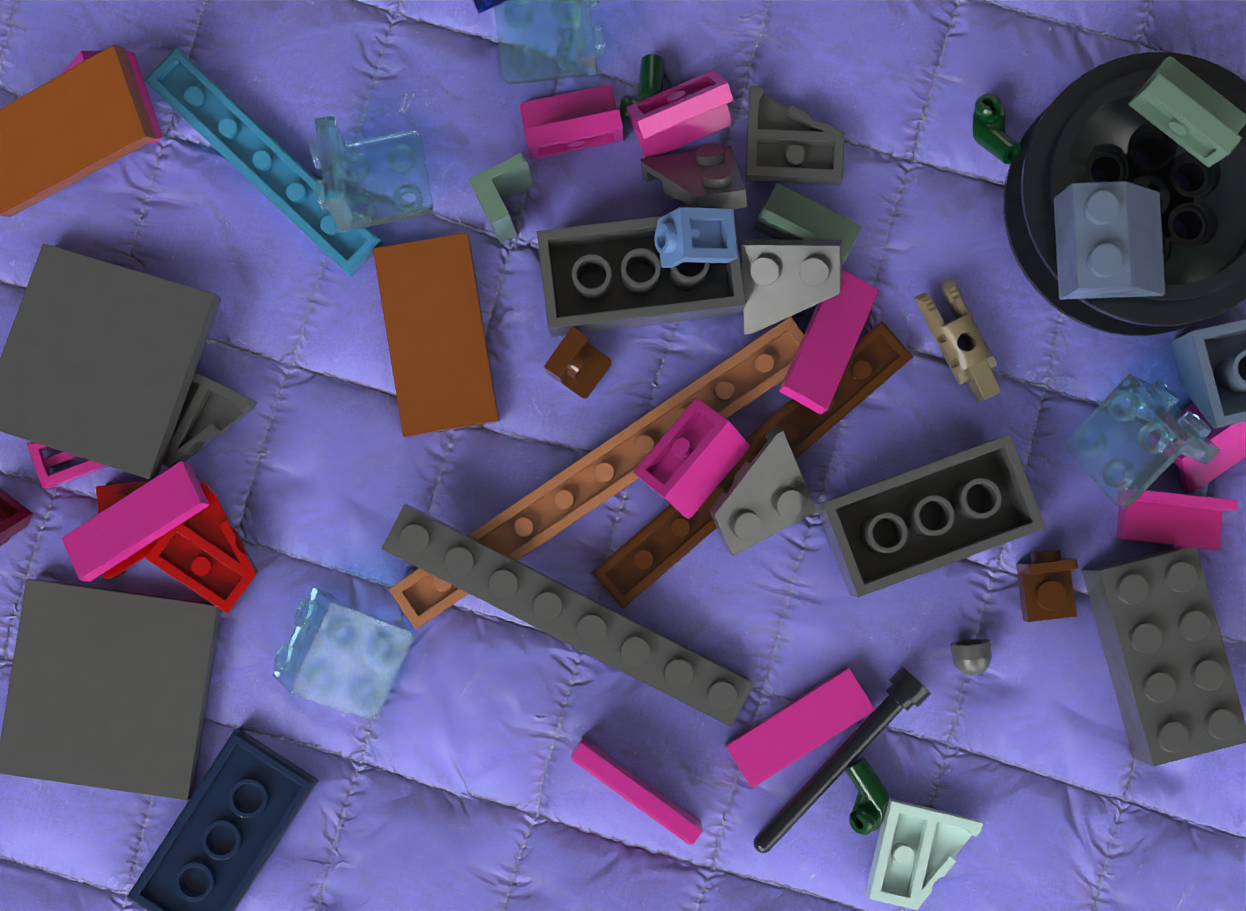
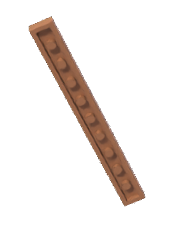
M790 316L476 529L469 536L519 561L638 480L639 478L633 471L695 398H698L727 419L782 382L804 334ZM420 568L389 589L415 630L469 595V593Z

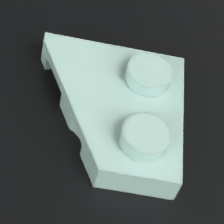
M889 798L880 827L865 894L872 900L918 910L931 894L936 880L944 877L957 862L954 857L972 835L977 837L982 831L983 823L975 818Z

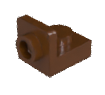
M572 326L543 367L548 375L582 399H587L610 368L612 362L609 357L590 345L587 336Z
M1060 550L1030 553L1031 562L1016 564L1023 621L1035 622L1077 617L1071 570L1078 569L1077 559L1061 558Z

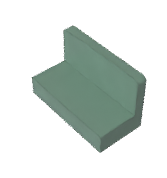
M1167 57L1128 104L1208 168L1232 152L1242 139L1238 133L1246 124V114L1173 57Z
M519 153L469 179L500 244L517 236L503 200L533 185L528 162L523 153Z
M776 183L754 226L755 230L773 239L842 240L843 264L846 262L850 254L849 251L862 228L861 225L779 183Z

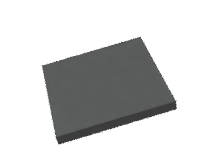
M43 243L0 357V431L143 478L154 479L159 475L221 298L210 292Z
M26 579L0 738V774L189 800L194 791L221 609L210 603L39 579Z

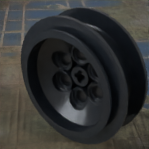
M1147 52L1116 58L1101 64L1080 76L1062 91L1051 105L1034 120L1020 140L1021 152L1009 164L1003 195V214L1009 244L1019 267L1034 289L1050 305L1072 320L1109 334L1123 336L1160 335L1180 330L1226 312L1246 299V124L1238 133L1242 139L1232 152L1208 168L1128 105L1159 65L1167 57H1173L1246 114V81L1224 67L1208 60L1172 52ZM1135 146L1142 147L1148 152L1150 156L1149 164L1143 163L1137 158ZM1091 167L1101 168L1107 176V182L1126 181L1160 192L1165 279L1164 295L1059 300L1054 198L1072 183H1096L1091 174ZM1176 173L1186 176L1189 180L1190 191L1182 189L1177 184ZM1174 220H1178L1185 225L1187 229L1186 239L1180 238L1175 233L1173 228Z

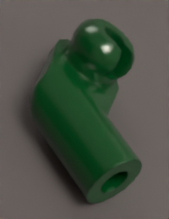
M648 54L642 57L638 98L631 96L621 98L620 116L623 122L631 121L626 107L662 92L664 59L659 55Z
M984 94L976 100L974 105L973 137L977 144L1006 165L1010 164L1012 159L1021 152V145L1005 133V108L1001 103V99L995 94Z
M862 757L853 762L845 772L858 790L853 810L849 816V824L856 833L867 835L872 831H876L882 824L889 794L866 758Z

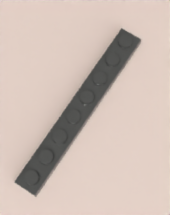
M404 504L381 548L732 727L754 685L752 680L408 504Z

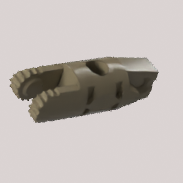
M950 278L941 283L943 297L955 317L954 320L945 324L935 302L927 293L924 292L914 297V300L958 385L966 382L975 399L979 402L985 401L1001 392L991 368L997 366V363L955 281ZM959 336L966 342L964 351L958 347L957 341Z

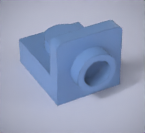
M679 207L659 218L655 231V247L660 253L661 267L672 268L683 262L729 263L738 259L733 209Z

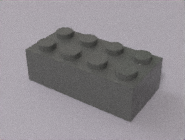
M663 216L537 231L547 323L551 337L566 335L572 326L581 333L741 314L745 307V297L736 226L735 235L738 259L729 263L683 262L672 268L661 267L660 253L655 247L657 221Z
M1010 434L815 504L848 593L854 597L867 595L1046 528Z
M1172 546L1083 569L1084 581L1133 758L1154 767L1246 743V722L1197 546Z

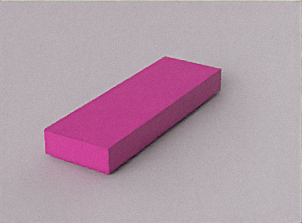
M843 269V288L841 293L817 304L779 392L820 415L828 410L879 289Z
M180 461L62 537V541L79 580L90 582L209 506V503L191 464Z
M846 667L727 742L725 746L751 788H754L875 711V708L851 670Z
M582 736L572 751L571 758L573 762L688 845H693L703 832L700 820Z

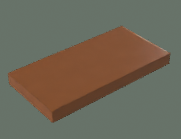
M112 45L0 109V216L11 217L157 139L125 48Z
M468 233L373 248L403 437L408 438L500 422Z

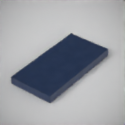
M240 728L235 729L127 897L148 911H236L319 780Z

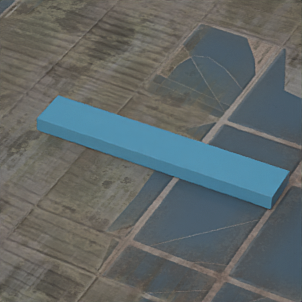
M178 47L144 80L350 277L374 254L373 248L381 247L384 244Z

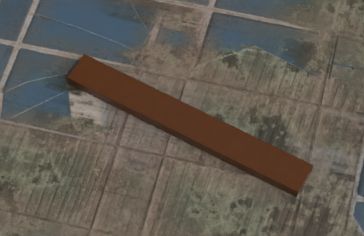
M881 321L856 343L826 412L820 415L791 399L745 439L750 444L748 451L690 519L684 517L670 504L591 573L619 606L624 609L716 529L709 508L722 491L731 487L734 476L746 461L748 463L753 461L768 441L765 436L769 430L774 427L783 430L796 460L914 356Z

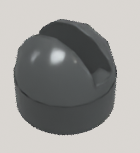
M967 639L951 643L953 663L962 673L976 676L985 672L992 660L990 640Z

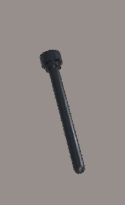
M903 666L889 679L892 683L886 690L889 695L757 834L753 845L758 852H769L903 708L909 711L913 705L919 707L931 695V692Z

